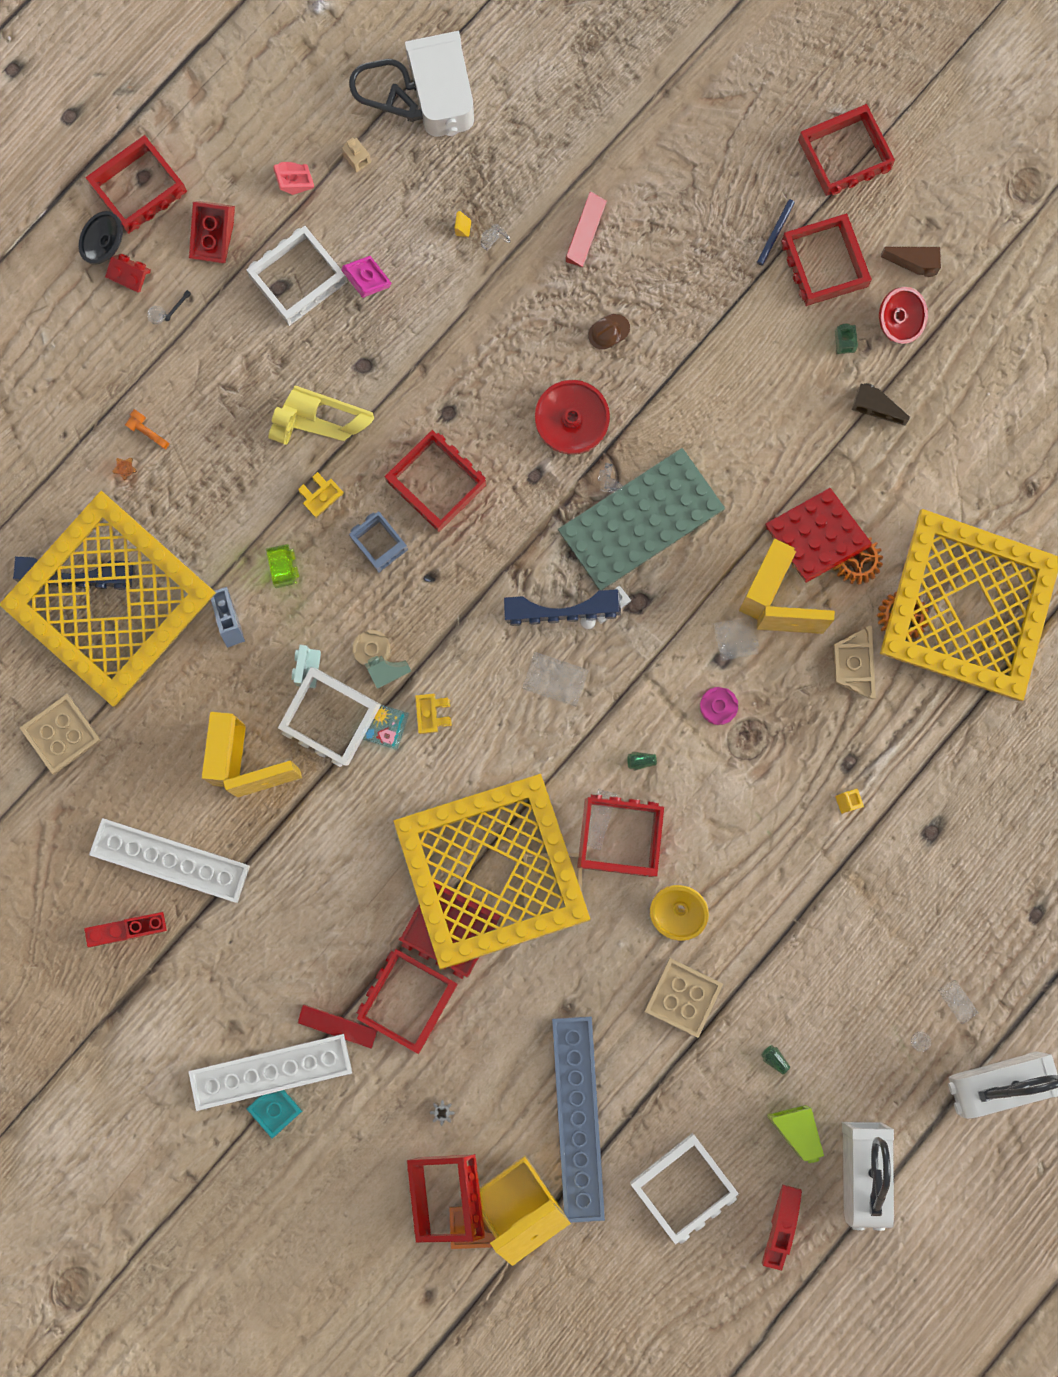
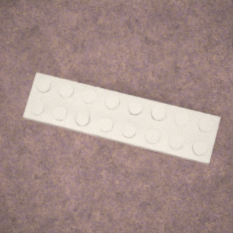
M104 818L101 820L89 854L90 856L238 903L250 868L249 865Z
M342 1034L188 1072L196 1111L352 1074V1068L345 1036Z

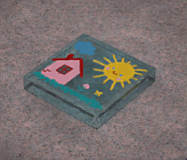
M381 705L362 740L398 750L409 713Z

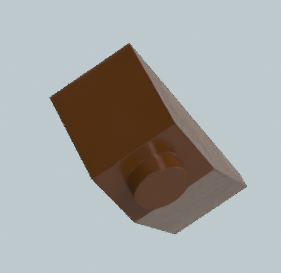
M884 247L881 253V258L917 275L933 277L941 269L940 247Z

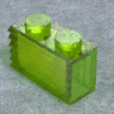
M289 544L266 548L274 587L279 588L297 584V578L300 577L298 567H294L293 560L296 559L294 548L290 549Z

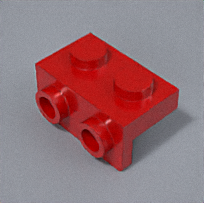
M119 254L110 258L105 278L133 291L141 292L145 276L151 272V269L147 268L146 264L130 260V257L125 254Z

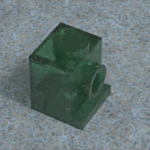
M845 323L837 326L835 330L836 354L855 353L858 348L856 325Z

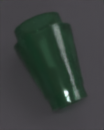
M632 752V754L627 756L628 768L636 771L655 766L657 764L656 755Z
M770 1045L762 1052L761 1057L763 1061L782 1075L790 1069V1065L778 1047Z

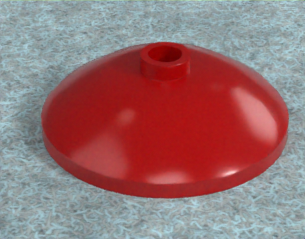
M911 287L893 289L885 296L880 306L879 323L882 332L890 341L898 344L911 343L920 337L928 320V308L925 299L917 290Z

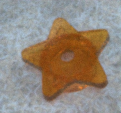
M131 457L126 460L117 458V466L112 471L113 474H120L124 481L132 473L137 472L132 466L133 458Z

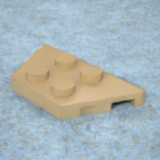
M868 626L833 645L835 683L871 700H875L872 626Z

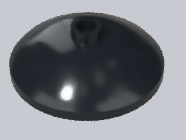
M102 211L88 220L82 229L78 244L79 253L84 261L93 265L101 264L109 260L117 252L123 237V225L120 218L113 212Z

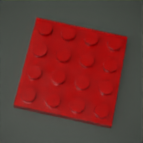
M831 488L826 489L765 524L773 538L795 548L794 551L796 553L791 563L805 583L872 546V542Z

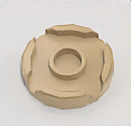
M377 630L363 632L356 637L353 643L354 657L364 667H366L365 664L368 663V660L375 656H382L387 661L391 653L389 640L383 633Z

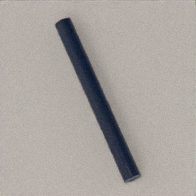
M788 199L757 260V264L764 265L795 204L793 200Z

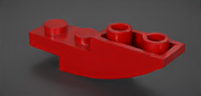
M159 912L84 928L87 948L149 936L165 932L167 929L164 913Z
M782 1184L771 1221L772 1229L762 1260V1265L765 1267L783 1270L786 1256L790 1254L796 1231L802 1189Z

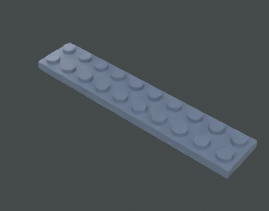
M592 1016L552 1019L564 1214L570 1223L605 1221Z

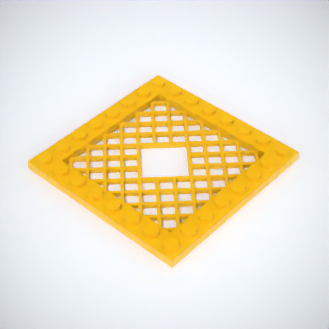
M100 491L0 602V606L110 705L115 707L211 600L216 592L108 495ZM103 519H105L108 523H100V522H101ZM99 526H109L110 536L100 537ZM113 527L123 536H113ZM96 528V537H88ZM110 539L111 550H101L100 540ZM114 539H124V549L114 550ZM96 540L97 551H87V541ZM127 540L130 541L136 548L128 549ZM83 542V551L74 552ZM138 551V562H128V552ZM124 552L125 563H115L114 553ZM141 552L151 561L142 562ZM101 553H111V563L101 564ZM84 554V565H74V555ZM87 554H97L98 564L88 565ZM70 557L71 566H62ZM143 564H152V575L142 574ZM128 565H139V575L129 576ZM111 566L112 577H102V567ZM115 566H125L126 576L116 577ZM156 566L165 574H156ZM98 567L99 578H89L88 568ZM75 568H84L85 578L75 579ZM61 569H71V579L62 580ZM57 571L58 580H49ZM153 577V588L143 589V578ZM156 577H166L167 587L157 588ZM139 578L140 589H130L129 579ZM170 578L180 587H170ZM126 579L128 617L91 619L89 581ZM85 581L86 592H76L75 582ZM72 582V593H62V583ZM48 583H58L59 593L49 594ZM45 585V594L36 595ZM181 589V600H171L170 590ZM167 590L168 601H158L157 591ZM144 591H154V602H144ZM184 591H186V592L188 593V595H187L185 598H184ZM130 592H140L141 602L131 603ZM76 595H86V605L77 606ZM59 596V607H50L49 597ZM63 596H72L73 606L63 607ZM45 597L46 608H36V598ZM31 599H32V607L28 604ZM171 603H180V604L172 611V609H171ZM154 604L155 615L145 616L144 605ZM158 604H168V614L158 615ZM141 605V616H131V606ZM87 608V619H77V609ZM73 609L74 620H64L63 610ZM50 610H60V620L50 621ZM37 611H46L47 620ZM167 617L159 626V618ZM145 618H155L156 628L146 629ZM128 619L129 630L119 631L118 620ZM132 619H142V629L132 630ZM114 620L115 631H105V621ZM91 621H101L102 632H92ZM78 622H87L88 632L78 633ZM60 623L61 633L51 624ZM64 623H74V633L65 634ZM153 631H155V632L146 640V632H153ZM142 632L143 643H133L132 633ZM119 633H129V644H119ZM102 634V645L92 646V635ZM105 634H115L116 644L106 645ZM88 635L89 646H79L78 636ZM65 636H75V645ZM129 646L130 657L120 658V647ZM133 646H141L133 655ZM116 647L117 658H107L106 648ZM93 648L103 649V659H93ZM79 649H89V658ZM120 660H129V661L121 668ZM103 661L104 671L94 662ZM107 661H117V671L107 672ZM110 674H116L113 677V679L110 676H108Z
M921 509L880 654L1020 702L1024 701L1058 574V556ZM941 539L946 549L938 552L933 543ZM946 539L956 543L949 546ZM958 545L963 555L955 558L951 549ZM963 545L974 549L969 552H966ZM932 549L934 555L929 557L930 550ZM947 551L952 561L944 564L940 554ZM976 551L980 561L972 564L968 555ZM980 551L991 555L984 559ZM934 557L937 558L940 567L935 570L932 569L928 562ZM965 557L969 567L961 570L957 561ZM993 557L998 567L990 571L986 561ZM998 557L1008 560V562L1001 565ZM954 563L958 573L950 576L946 566ZM982 563L987 573L979 576L975 566ZM1015 563L1025 566V568L1018 570ZM1008 564H1011L1015 571L1010 576H1007L1003 568ZM927 567L929 573L924 575L925 568ZM942 569L947 579L939 582L935 572ZM971 569L975 579L968 582L963 573ZM1028 569L1032 579L1025 582L1020 573ZM997 570H1000L1004 577L999 582H996L992 574ZM931 575L935 585L928 588L923 578ZM960 575L964 585L957 588L952 579ZM988 575L993 585L985 588L981 579ZM1017 575L1021 585L1014 588L1009 579ZM949 581L953 591L945 594L941 584ZM977 581L994 615L964 630L947 596ZM1006 581L1010 591L1003 594L998 585ZM1033 582V586L1030 593L1027 585ZM922 584L924 591L919 593V589ZM938 587L942 596L934 600L930 590ZM995 587L999 597L991 600L987 591ZM1023 587L1028 597L1020 600L1016 590ZM926 593L931 602L923 606L918 596ZM1012 593L1016 603L1009 606L1005 596ZM944 599L948 609L940 612L936 602ZM1001 599L1005 609L998 612L994 602ZM1029 599L1027 608L1025 610L1022 603ZM917 602L919 609L914 611V607ZM933 605L937 614L929 618L925 608ZM1018 605L1023 614L1015 618L1011 608ZM921 611L926 620L918 624L913 614ZM950 611L954 621L947 624L942 614ZM1007 611L1012 620L1004 624L1000 614ZM939 617L943 627L935 630L931 620ZM996 617L1000 627L993 630L989 620ZM1024 617L1022 627H1020L1017 621ZM912 620L914 627L909 629V625ZM928 623L932 632L924 636L920 626ZM954 623L958 625L961 631L953 636L949 629V626ZM985 623L989 633L982 636L978 626ZM1014 623L1018 632L1010 636L1006 626ZM916 629L921 638L913 642L909 632ZM945 629L949 639L942 642L938 632ZM974 629L978 639L971 642L966 632ZM1003 629L1007 638L999 642L995 632ZM934 635L938 645L930 648L926 638ZM963 635L967 644L959 648L955 638ZM991 635L996 644L988 648L984 638ZM1019 635L1017 645H1015L1013 638ZM923 641L925 647L916 644ZM952 641L956 650L948 654L944 644ZM980 641L985 650L977 654L973 644ZM1009 641L1013 650L1006 654L1001 644ZM940 647L943 653L934 650ZM969 647L973 657L966 660L961 651ZM998 647L1002 656L994 660L990 650ZM958 653L961 659L952 657V655ZM987 653L991 662L983 666L979 656ZM1014 653V657L1011 664L1008 659V656ZM975 659L978 665L969 662ZM1004 659L1008 669L1001 672L997 662ZM993 665L996 671L987 669V667Z
M541 774L393 820L440 970L591 920ZM529 799L530 804L524 802V800ZM517 803L513 811L505 808V806ZM520 804L529 808L525 817L515 813ZM498 809L494 817L486 813ZM501 810L511 814L507 823L497 819ZM531 811H533L536 822L528 819ZM480 815L476 823L467 819ZM483 816L492 820L488 829L479 825ZM513 816L523 820L519 829L509 825ZM461 821L457 829L449 825ZM464 822L474 826L470 835L460 831ZM495 822L505 826L500 835L491 831ZM526 822L535 826L531 835L521 831ZM442 827L439 835L430 831ZM446 827L455 831L451 841L442 837ZM476 828L486 832L482 841L473 837ZM507 828L517 832L513 841L503 837ZM538 828H539V831H540L542 840H540V839L534 837V835H535V833H536V831H537ZM424 833L420 840L418 834ZM458 833L468 838L463 847L454 843ZM427 834L437 838L432 847L423 843ZM489 834L498 838L494 847L485 843ZM519 834L529 838L525 847L515 843ZM439 840L449 844L445 853L435 849ZM470 840L480 844L476 853L466 849ZM501 840L511 844L507 853L497 849ZM532 840L542 844L538 853L528 849ZM422 846L430 849L427 858H425ZM452 846L461 850L457 859L447 855ZM482 846L517 862L500 896L466 879ZM513 846L523 850L519 859L509 855ZM544 846L549 859L540 855ZM433 851L443 856L438 865L429 861ZM464 852L474 856L469 865L460 861ZM526 852L535 856L531 865L521 861ZM445 858L455 862L451 871L441 867ZM538 858L548 862L544 871L534 867ZM428 864L436 868L432 877ZM458 864L467 868L463 877L453 873ZM519 864L529 868L525 878L515 873ZM550 864L555 877L546 873ZM439 870L449 874L444 883L434 879ZM532 870L541 874L537 884L528 880ZM451 876L461 880L457 889L447 885ZM513 876L523 880L519 890L509 886ZM544 876L554 881L550 890L540 886ZM433 882L442 886L438 896ZM464 882L473 886L469 896L459 891ZM526 882L535 886L531 896L521 892ZM556 883L558 884L561 896L552 892ZM445 888L455 892L450 902L441 898ZM476 888L485 892L481 902L472 898ZM507 888L517 893L512 902L503 898ZM538 888L548 893L544 902L534 898ZM457 894L467 898L463 908L453 904ZM488 894L498 899L494 908L484 904ZM519 895L529 899L525 908L515 904ZM550 895L560 899L556 909L546 904ZM439 901L448 905L444 914ZM469 901L479 905L475 914L465 910ZM500 901L510 905L506 914L496 910ZM531 901L542 905L537 915L527 910ZM562 902H564L565 907L560 908ZM451 907L461 911L456 920L446 916ZM482 907L492 911L488 920L478 916ZM513 907L523 911L518 921L509 916ZM544 907L552 910L551 912L540 915ZM463 913L473 917L468 927L459 922ZM494 913L504 917L500 927L490 922ZM525 913L533 916V918L522 921ZM445 919L454 923L450 933ZM476 919L485 923L481 933L471 929ZM507 919L514 922V924L503 927ZM457 925L466 929L462 939L452 935ZM488 925L496 929V930H493V931L484 933L485 930L487 929ZM469 931L472 932V933H474V934H476V935H478V936H475V937L466 939V937H467ZM451 938H453V939H455V940H457V941H459V942L452 943Z

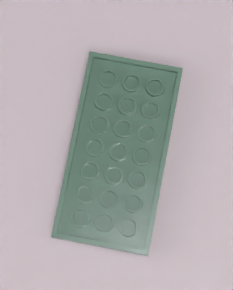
M681 448L560 527L558 531L599 590H604L724 511L725 507L685 450Z

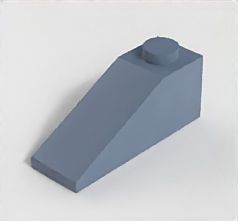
M224 587L216 590V594L211 598V603L220 635L226 647L245 642L228 588Z

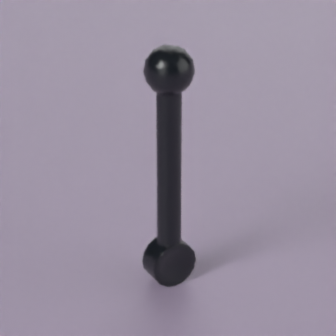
M185 291L183 297L173 309L164 315V321H170L172 314L186 298L190 297V291Z

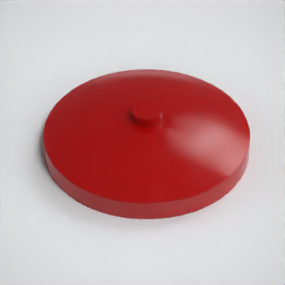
M564 380L555 383L541 395L536 405L535 426L540 438L548 447L562 454L577 455L594 449L604 439L609 427L610 411L606 399L597 388L584 381Z

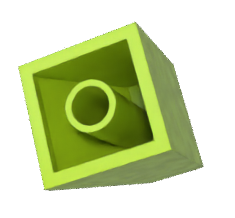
M803 1105L767 1115L768 1119L799 1158L808 1161V1163H815L820 1161V1157H824L811 1107Z

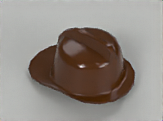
M611 314L600 319L589 329L588 339L590 344L597 349L605 350L621 342L630 332L629 321L620 314Z

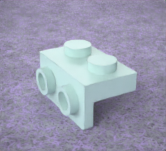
M300 645L299 650L295 651L294 660L297 661L296 669L293 668L292 680H294L296 686H301L311 667L319 670L320 650L309 649L306 645ZM316 678L313 679L309 688H316Z

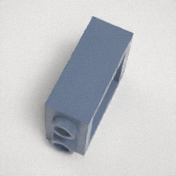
M378 511L368 515L363 524L354 526L349 536L379 573L408 551V548ZM380 522L397 544L375 560L358 539Z

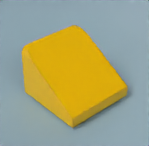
M458 211L454 227L455 235L469 237L471 220L461 211Z
M858 788L835 796L841 814L864 807Z

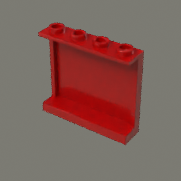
M433 882L438 896L442 886ZM445 888L441 898L450 902L455 892ZM457 894L453 904L463 908L467 898ZM439 901L444 914L448 905ZM469 901L465 910L475 914L479 905ZM419 904L405 931L398 940L402 942V947L410 951L412 948L420 951L419 956L426 960H429L431 957L436 960L435 965L439 966ZM451 907L446 916L456 920L461 911ZM482 907L478 916L488 920L492 911ZM463 913L459 922L468 927L473 917ZM494 913L490 922L497 925L501 916ZM445 919L450 933L454 923ZM476 919L471 929L481 933L485 923ZM457 925L452 935L462 939L466 929ZM488 925L484 933L493 931L495 928ZM469 931V933H468L466 939H469V938H472V937H475V936H478V935H476V934H474V933H472V932ZM451 938L452 943L459 942V941H457V940ZM479 957L450 966L449 968L454 970L452 974L461 979L464 976L468 978Z

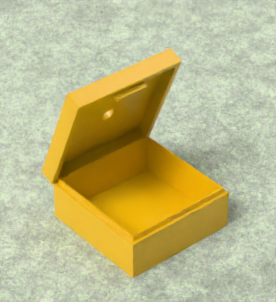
M774 538L739 611L757 619V630L824 634L834 621V610L770 606L796 553L794 551L795 548Z
M210 712L202 779L213 786L225 787L226 791L238 798L302 778L300 769L291 760L240 775L246 725L234 714Z
M525 1155L480 1187L483 1220L496 1238L490 1244L495 1252L512 1266L571 1224Z

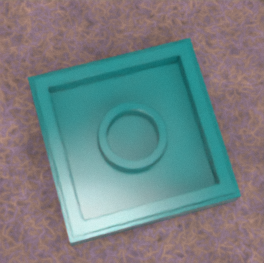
M285 1090L261 1095L246 1108L271 1139L302 1112Z

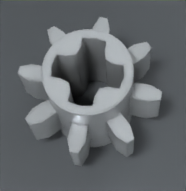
M444 1100L441 1101L439 1106L434 1103L433 1106L436 1109L435 1111H430V1114L435 1115L433 1122L439 1120L441 1126H443L445 1120L451 1122L449 1115L455 1114L454 1111L449 1109L452 1104L445 1105ZM438 1108L441 1110L445 1108L447 1110L445 1113L446 1117L438 1116Z

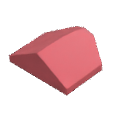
M280 162L274 165L273 169L280 190L294 195L314 188L307 164Z

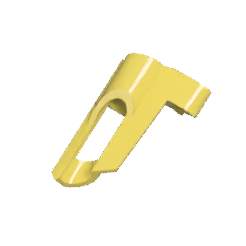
M294 386L283 407H276L268 438L287 445L293 428L345 441L351 435L359 433L370 425L374 415L373 412ZM328 405L356 415V417L342 427L317 418L316 412L319 406Z

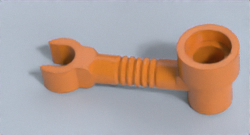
M133 409L130 413L131 417L125 426L132 431L139 430L166 450L170 443L142 423L146 417Z

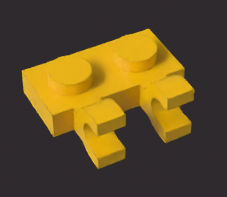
M318 472L312 476L314 482L320 487L314 494L304 484L298 489L299 493L306 499L303 505L315 518L344 494L332 479L326 482Z
M434 693L415 695L419 734L437 733L439 726H452L450 716L437 718L436 708L450 707V699L448 697L436 699Z

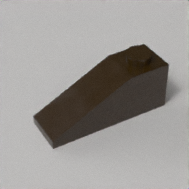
M869 383L860 384L851 410L906 426L910 419L909 415L880 389L875 388L874 385Z

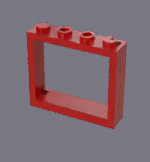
M867 104L800 132L798 138L825 196L830 194L836 195L847 187L853 188L863 180L869 181L880 173L886 174L892 170L895 158ZM862 121L882 162L830 184L810 142Z
M145 135L85 177L91 188L110 212H113L120 218L123 228L128 234L135 229L138 230L140 225L152 220L158 212L167 209L176 199H181V196L187 192L184 183ZM150 151L175 184L125 219L100 186Z
M847 213L784 232L781 240L782 250L787 253V264L789 268L792 267L794 283L798 284L800 289L799 296L806 306L869 287L872 279ZM838 226L858 279L812 293L793 240Z
M431 430L384 477L385 481L432 527L440 532L486 487V477L482 475L481 471L478 470L476 472L472 468V463L466 457L463 459L455 446H449L445 442L446 439L443 435ZM433 443L477 484L441 520L397 479Z
M591 794V797L585 798L577 868L657 877L664 807L659 806V803L649 801L647 804H640V800L629 799L628 802L621 801L620 797L602 799V795ZM592 805L654 813L648 868L586 860Z
M395 949L394 952L391 951L385 961L388 964L385 969L381 968L376 976L378 981L375 987L371 985L366 994L368 997L366 1003L360 1004L356 1012L358 1014L357 1019L415 1053L420 1054L458 983L402 951ZM399 957L448 985L416 1043L409 1041L367 1017L369 1010Z
M476 1154L418 1157L407 1160L416 1243L473 1242L485 1238ZM458 1165L465 1234H431L424 1166Z

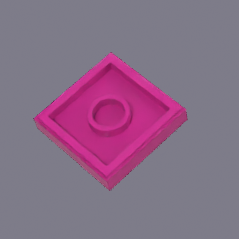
M371 256L343 265L341 271L362 298L387 289L392 284Z

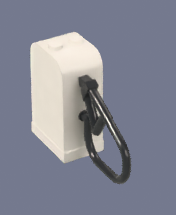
M459 31L405 42L413 83L410 81L409 72L406 67L394 59H382L361 64L350 75L349 88L356 101L366 106L405 117L407 121L413 123L423 119L426 132L434 137L454 136L458 132L469 130L473 126V98ZM387 65L398 68L402 72L406 89L416 91L420 109L418 110V105L397 84H392L386 104L360 96L355 85L357 76L364 70ZM396 94L410 107L409 111L393 106Z
M1037 1051L949 1076L950 1083H948L951 1094H954L956 1113L967 1119L996 1113L1051 1097H1058V1074L1051 1054Z
M842 1122L845 1221L853 1230L873 1228V1230L882 1231L885 1228H892L894 1223V1129L882 1122Z

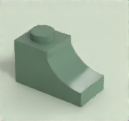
M375 656L370 658L368 663L365 664L377 689L411 672L406 660L395 663L386 661L382 656Z

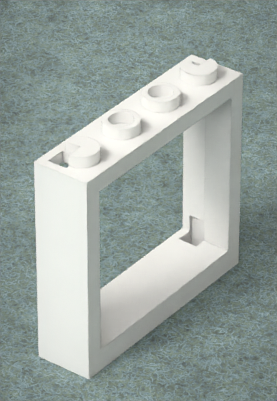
M306 226L296 229L292 236L280 241L276 248L267 251L260 260L252 262L248 269H246L251 280L289 326L348 282L340 267ZM307 238L336 274L286 310L258 274Z
M311 667L278 729L283 731L282 735L290 739L292 737L298 739V744L306 748L310 746L316 749V754L324 758L325 756L332 758L331 762L341 767L342 765H349L381 704L324 672ZM314 678L369 708L343 757L288 726Z
M693 1133L630 1182L631 1186L675 1245L678 1242L680 1244L685 1242L690 1237L688 1234L694 1229L698 1231L704 1227V1221L709 1217L713 1219L721 1213L720 1209L724 1205L730 1206L737 1200L736 1196L739 1194ZM695 1145L729 1192L675 1234L641 1187Z

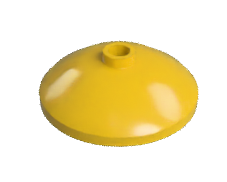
M672 885L663 888L655 895L650 906V917L653 925L662 935L673 940L685 941L693 939L703 932L708 922L709 910L706 901L697 891L687 886ZM682 905L685 909H680L678 906Z

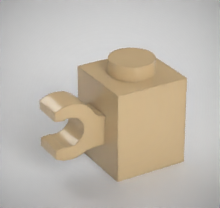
M352 137L342 147L343 156L356 173L371 163L370 154L357 138L354 139Z

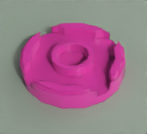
M714 687L702 696L700 712L709 723L724 725L731 722L736 716L738 700L729 689Z

